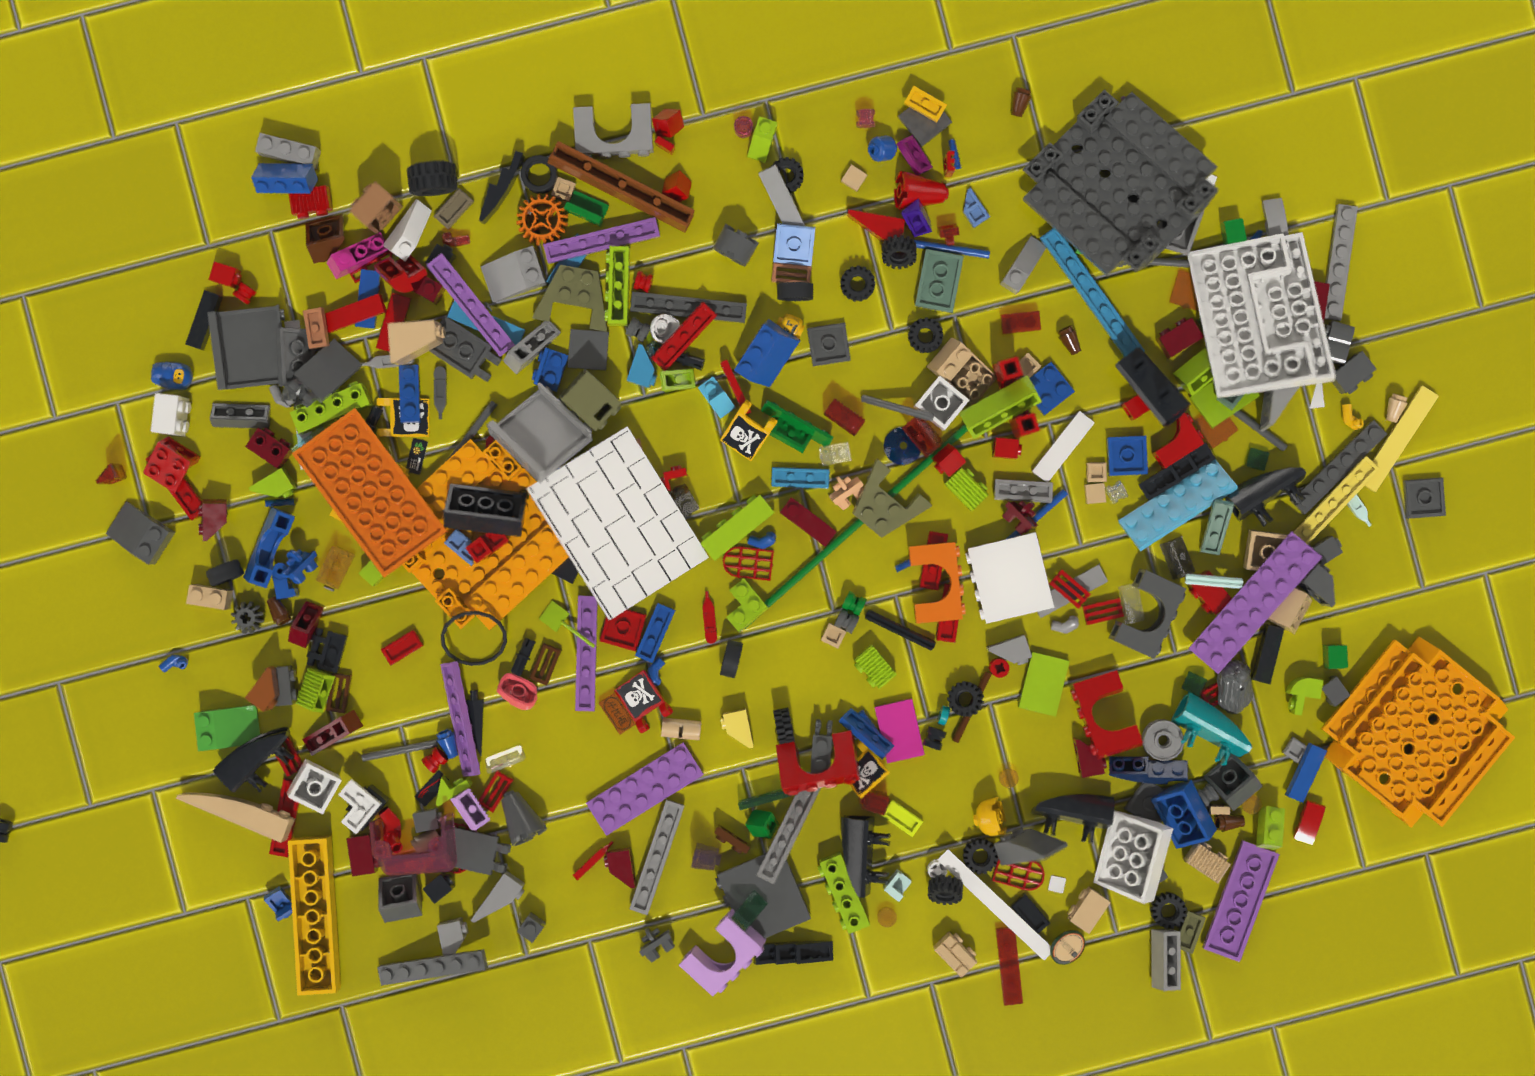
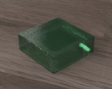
M1249 448L1245 467L1265 471L1269 452Z
M1189 671L1181 689L1200 697L1207 679Z

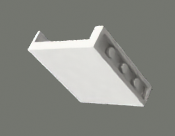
M1036 532L968 548L969 552L965 553L967 563L972 564L973 571L970 572L972 583L976 582L978 590H974L977 601H981L982 608L979 609L981 620H985L986 624L1054 608Z

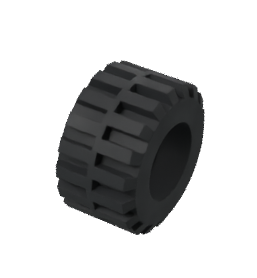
M427 161L413 164L407 168L409 193L413 195L437 196L448 194L458 189L455 164L451 162Z

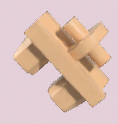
M839 476L836 477L838 483L833 486L835 492L830 494L829 497L842 510L851 505L847 499L848 496L853 494L858 500L861 491H863L864 484L857 476L852 480L848 476L843 480Z

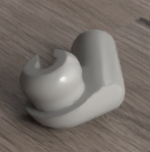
M1070 616L1065 623L1053 620L1050 629L1067 634L1078 628L1079 619L1076 616Z

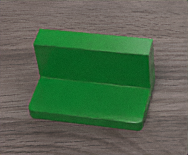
M574 191L570 202H566L564 209L566 210L565 212L601 227L609 205Z

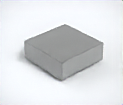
M1292 737L1282 753L1299 764L1307 746Z

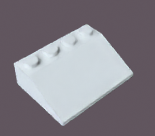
M1114 810L1112 826L1107 828L1093 883L1143 904L1154 901L1173 828L1156 821Z

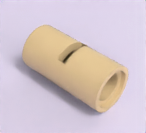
M663 718L661 737L699 741L701 721Z

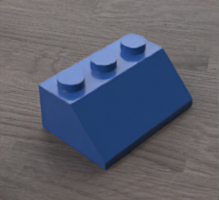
M768 319L757 333L734 371L751 382L770 387L801 340Z
M1192 780L1174 784L1151 799L1163 824L1173 828L1171 839L1176 849L1209 841L1217 830Z

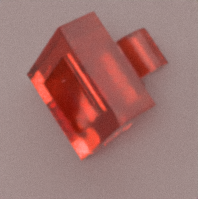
M956 224L937 227L938 235L940 238L945 239V244L947 246L954 245L953 236L959 235V227Z

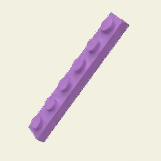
M654 217L546 243L543 246L547 262L550 264L608 250L610 246H625L658 238L660 234L656 218Z
M442 253L427 264V267L500 357L515 346Z
M578 596L577 631L595 644V647L592 648L577 636L575 711H595L598 602L594 596Z
M458 661L440 664L463 777L479 775L480 765L477 759L476 745L473 739L472 725L468 715V706L465 700Z

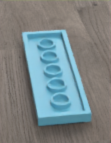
M1214 459L1198 471L1184 478L1181 482L1121 518L1118 522L1137 548L1142 551L1212 506L1214 499L1221 500L1238 488L1236 483Z

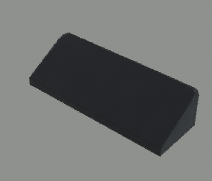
M204 290L185 343L186 345L204 351L210 335L207 312H218L223 299L222 296Z
M1265 624L1251 680L1271 684L1284 633L1283 628Z

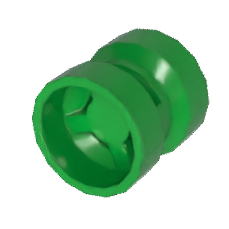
M849 591L841 608L853 611V614L859 616L867 599L857 597L855 593Z

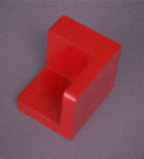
M664 109L652 118L656 136L673 137L684 128L679 109Z
M679 170L665 178L662 194L680 203L689 198L692 182Z

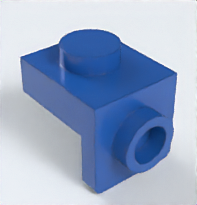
M280 886L264 896V901L275 912L277 921L288 918L292 914V900Z

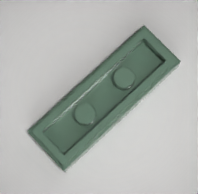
M1214 499L1200 552L1220 555L1234 507L1233 502Z

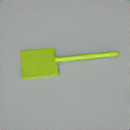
M552 600L539 620L555 632L562 625L594 648L595 644L564 622L570 613Z

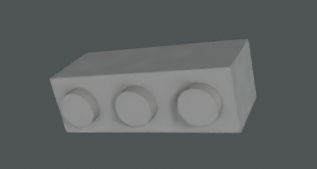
M263 133L259 134L255 150L260 156L291 164H313L315 170L317 169L321 153L315 146Z
M1169 928L1151 929L1153 988L1162 991L1181 990L1180 931Z

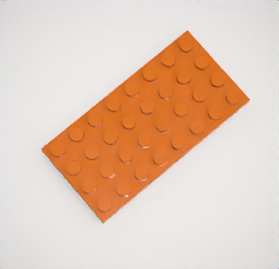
M356 408L292 453L384 578L448 532Z

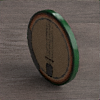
M1069 930L1060 934L1051 945L1050 955L1052 959L1061 965L1074 962L1084 951V936L1076 930Z

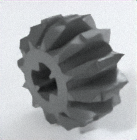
M251 601L248 605L246 602H241V607H234L237 613L233 612L231 616L236 617V620H232L231 623L238 624L235 627L236 630L242 628V633L246 634L248 631L254 633L255 629L259 630L261 628L259 623H263L264 619L260 618V616L264 615V612H258L260 609L259 605L254 606V603ZM245 615L251 617V620L247 621Z

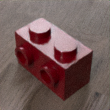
M267 427L264 429L257 428L245 447L278 469L283 468L294 451L290 447L291 443L283 438L277 439L274 437L275 433Z

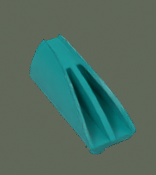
M1191 692L1184 695L1171 719V722L1186 729L1181 740L1182 744L1188 741L1187 747H1193L1196 736L1220 747L1215 762L1221 760L1220 765L1224 766L1227 765L1230 753L1240 758L1252 749V745L1244 733L1223 713Z

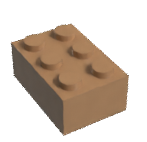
M374 182L364 189V195L360 199L357 198L351 204L352 208L349 211L377 234L387 226L403 206L378 183Z

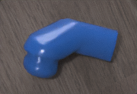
M767 532L766 536L762 538L750 535L747 544L765 549L775 543L776 535L774 532Z
M173 654L163 661L159 668L164 673L173 666L185 669L188 665V660L184 656Z
M660 657L647 669V674L655 686L661 684L658 671L665 664Z

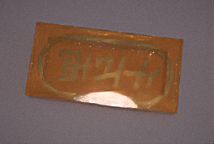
M615 692L599 702V705L619 735L635 725L634 720Z

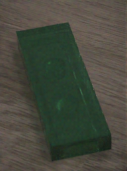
M782 789L739 800L738 806L740 810L794 795L785 794Z

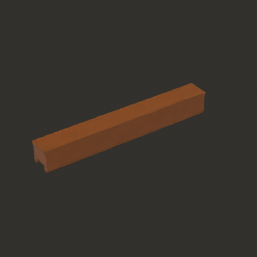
M557 141L547 162L686 233L694 217L695 210Z

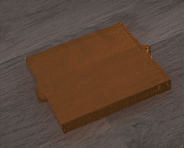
M1179 270L1169 303L1182 306L1183 309L1189 308L1199 311L1191 273Z
M1202 415L1193 421L1212 449L1223 441H1227L1231 435L1238 431L1230 418H1227L1213 429H1211Z

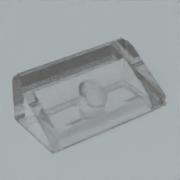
M1132 584L1118 586L1125 623L1132 624L1144 621L1139 589L1133 587Z
M518 745L487 757L485 760L487 773H493L525 760L526 756L522 746Z

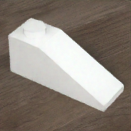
M416 199L383 246L403 261H406L416 248L432 210Z

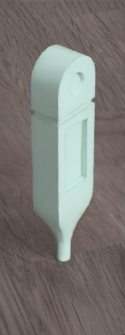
M1356 494L1347 505L1357 518L1366 522L1370 527L1368 511Z

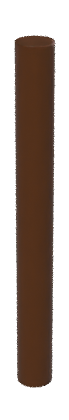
M986 671L978 684L982 694L992 675ZM962 717L952 738L953 741L959 743L971 717Z

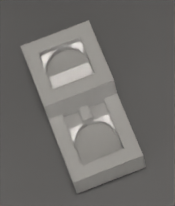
M1282 198L1264 200L1262 208L1266 220L1267 236L1284 233V236L1288 235Z

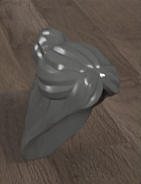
M1237 659L1230 660L1216 678L1219 691L1218 704L1223 710L1231 714H1239L1253 699L1251 670L1246 663Z

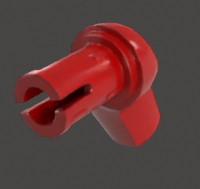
M387 806L378 813L384 823L383 839L389 844L391 852L399 853L403 849L400 842V819Z

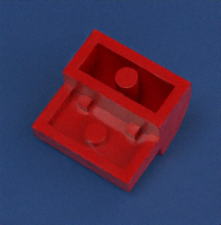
M411 255L406 261L402 259L394 261L389 256L373 265L376 272L393 289L402 293L413 291L414 289L411 284L420 281L424 276L428 275L426 269Z

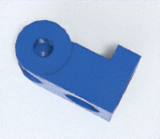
M277 563L273 566L272 578L277 599L300 596L298 588L292 587L291 579L284 578L281 574L289 566L286 563Z

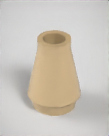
M1392 393L1388 401L1386 420L1398 422L1399 417L1408 404L1406 402L1407 397Z

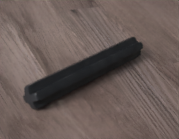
M868 610L865 615L866 620L930 651L935 647L936 642L872 610Z

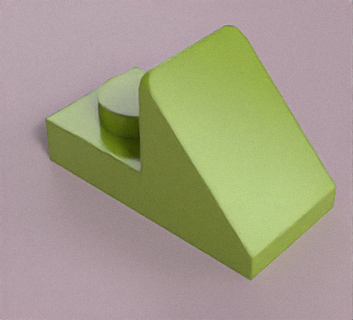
M693 369L659 372L663 392L696 388Z
M443 775L439 785L436 805H442L472 785L470 778L463 779L461 777L452 783L454 785L452 787L446 776Z

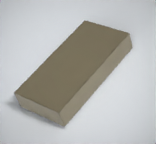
M458 188L434 217L449 230L474 201Z

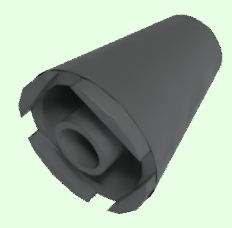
M511 790L503 795L504 798L501 802L512 846L528 842L537 833L540 835L547 830L544 822L519 792L514 793Z

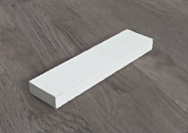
M1079 411L1032 472L1044 482H1049L1095 422Z

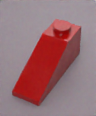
M848 209L847 217L881 242H884L885 239L888 240L890 236L894 238V235H897V237L903 235L904 219Z

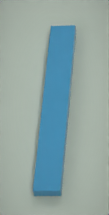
M1054 228L1040 237V240L1124 357L1137 347L1145 351L1066 239Z

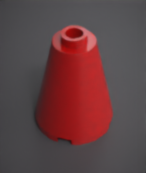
M899 171L895 183H898V187L894 189V204L899 210L906 209L917 199L920 200L923 206L944 203L945 199H948L949 189L943 183L906 171Z

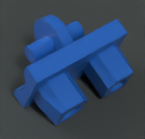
M300 549L297 552L290 550L287 553L289 560L286 562L289 566L281 573L282 576L290 578L295 584H301L306 579L302 571L305 569L306 572H312L318 567L314 560L317 556L316 552L307 553Z

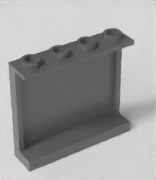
M276 305L225 312H207L218 390L279 384L276 328H283L282 321H285L284 309H280V306Z
M767 853L723 872L718 871V877L715 878L719 889L723 888L725 895L723 899L726 906H730L764 938L811 919L787 859L775 884L757 877V873Z

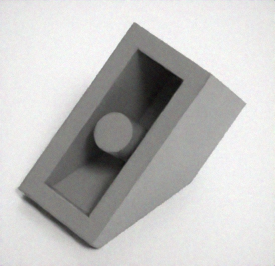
M1023 634L986 647L987 651L1018 665L1029 662L1028 658L1032 657L1027 640Z
M462 917L443 921L437 925L443 955L456 953L468 933V926L466 922H463Z

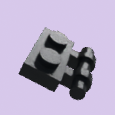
M316 627L315 634H312L311 649L307 652L306 657L308 659L306 664L314 666L316 659L320 661L318 668L338 673L348 636L328 631L327 637H323L324 629ZM320 643L324 644L322 654L317 653Z

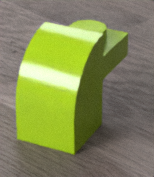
M1299 677L1291 681L1285 693L1293 694L1288 702L1289 713L1302 716L1305 697L1321 699L1324 680Z

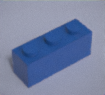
M259 163L251 176L257 193L311 194L318 181L313 164Z

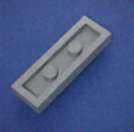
M995 479L994 500L1052 503L1053 483Z

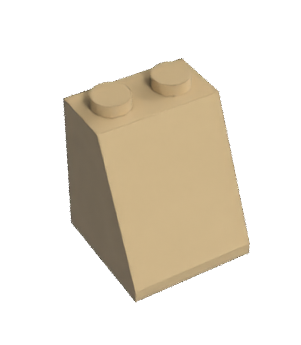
M435 320L389 323L390 362L396 365H404L441 345L443 338L446 337L445 327H442V324Z
M1294 588L1267 620L1295 634L1312 599L1307 593Z

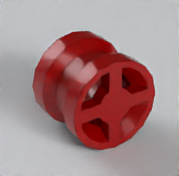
M639 270L633 289H642L645 293H649L654 275H646L643 271Z
M240 282L238 290L232 293V295L247 305L250 304L251 297L257 294L255 290L243 282Z
M995 658L989 664V671L993 676L1003 678L1009 673V664L1004 659Z

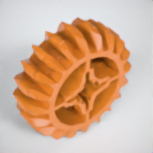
M537 194V200L530 196L532 201L530 203L524 200L523 202L526 207H519L523 214L517 213L516 215L518 218H522V220L516 221V224L523 225L518 229L520 233L525 232L523 238L526 239L530 236V243H533L536 239L537 246H540L541 240H543V244L548 243L547 240L549 239L551 242H554L553 237L555 236L560 240L559 231L564 234L566 232L561 227L568 226V223L563 221L568 219V215L562 214L566 211L564 207L560 208L562 202L558 201L555 203L556 197L554 196L549 201L548 194L544 195V199H542L541 194ZM540 205H547L551 208H547L545 211L541 212L538 211L535 207ZM556 211L558 221L554 228L550 224V219ZM531 212L535 219L532 226L528 228L527 218ZM536 214L542 216L543 218L547 217L545 218V220L549 226H547L543 222L538 223L540 220ZM541 228H546L550 231L543 235L533 233Z

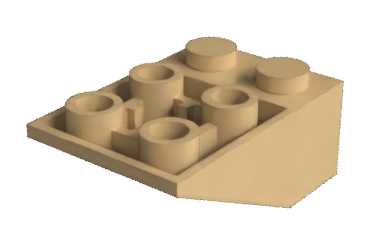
M952 337L927 366L937 377L941 376L968 398L970 405L976 404L996 380L995 374L962 342Z

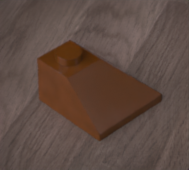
M343 214L305 223L306 247L313 263L328 261L331 254L338 251L345 239Z

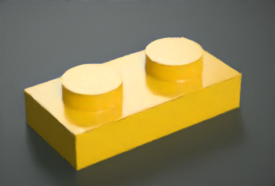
M913 86L904 102L906 106L936 123L947 104Z

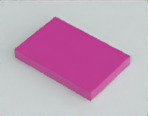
M912 698L874 707L880 733L894 745L893 749L886 755L887 763L925 755Z

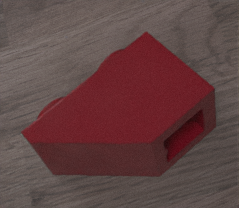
M203 499V505H199V517H203V524H199V535H203V541L210 539L227 523V499Z

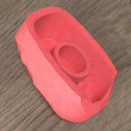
M506 673L501 678L497 686V693L503 699L521 710H530L537 701V688L532 682L512 673Z

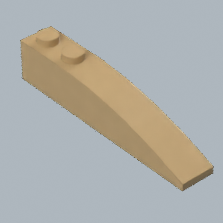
M182 793L176 797L178 800L280 843L287 840L295 818L290 817V813L280 810L278 812L273 810V806L262 803L261 805L242 798L210 793Z

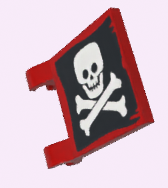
M642 670L614 690L634 720L640 733L650 729L649 724L642 717L655 708L659 707L663 717L673 713V709L664 700L645 670Z

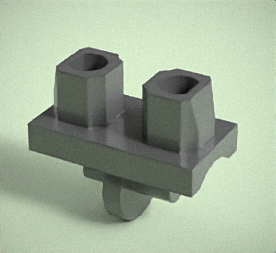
M646 928L645 932L647 935L641 939L644 943L649 940L650 942L641 947L639 952L642 957L645 955L650 962L655 961L660 957L656 947L662 945L666 952L675 947L671 938V931L668 929L658 937H655L660 933L659 929L656 928L651 931L650 928Z

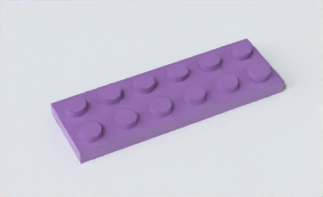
M682 742L589 800L586 804L607 836L703 776L704 773L686 744Z
M1244 840L1241 841L1202 946L1203 949L1240 962L1280 854L1265 848L1256 847L1255 844Z

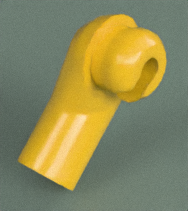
M1352 404L1342 405L1343 422L1354 430L1362 428L1364 425L1363 420L1352 415Z

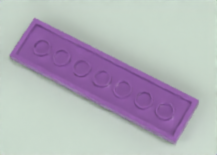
M1290 532L1188 649L1219 674L1322 556L1297 535Z

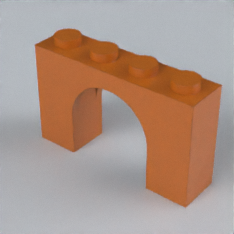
M955 542L909 546L910 566L939 565L947 572L950 580L949 590L942 599L935 602L914 604L915 623L963 619V615H966L965 603H961L964 589L963 584H959V576H962L961 565L957 564V557H960L959 546H956Z

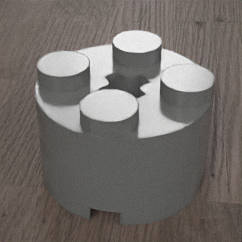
M725 224L713 249L745 267L759 243L752 238L746 239L747 234L740 230L734 232V228Z

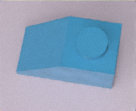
M639 344L627 381L650 389L651 385H655L658 375L655 374V369L644 346Z

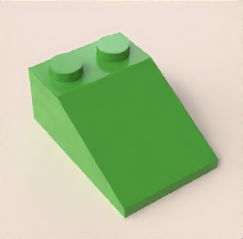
M254 705L205 710L194 713L198 751L241 746L261 735L258 708Z

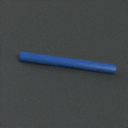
M914 240L916 248L987 259L990 256V251Z
M1062 489L1052 498V503H1046L1036 512L1032 519L1035 522L1041 519L1068 495L1067 492ZM1015 530L1006 539L1018 537L1021 534Z

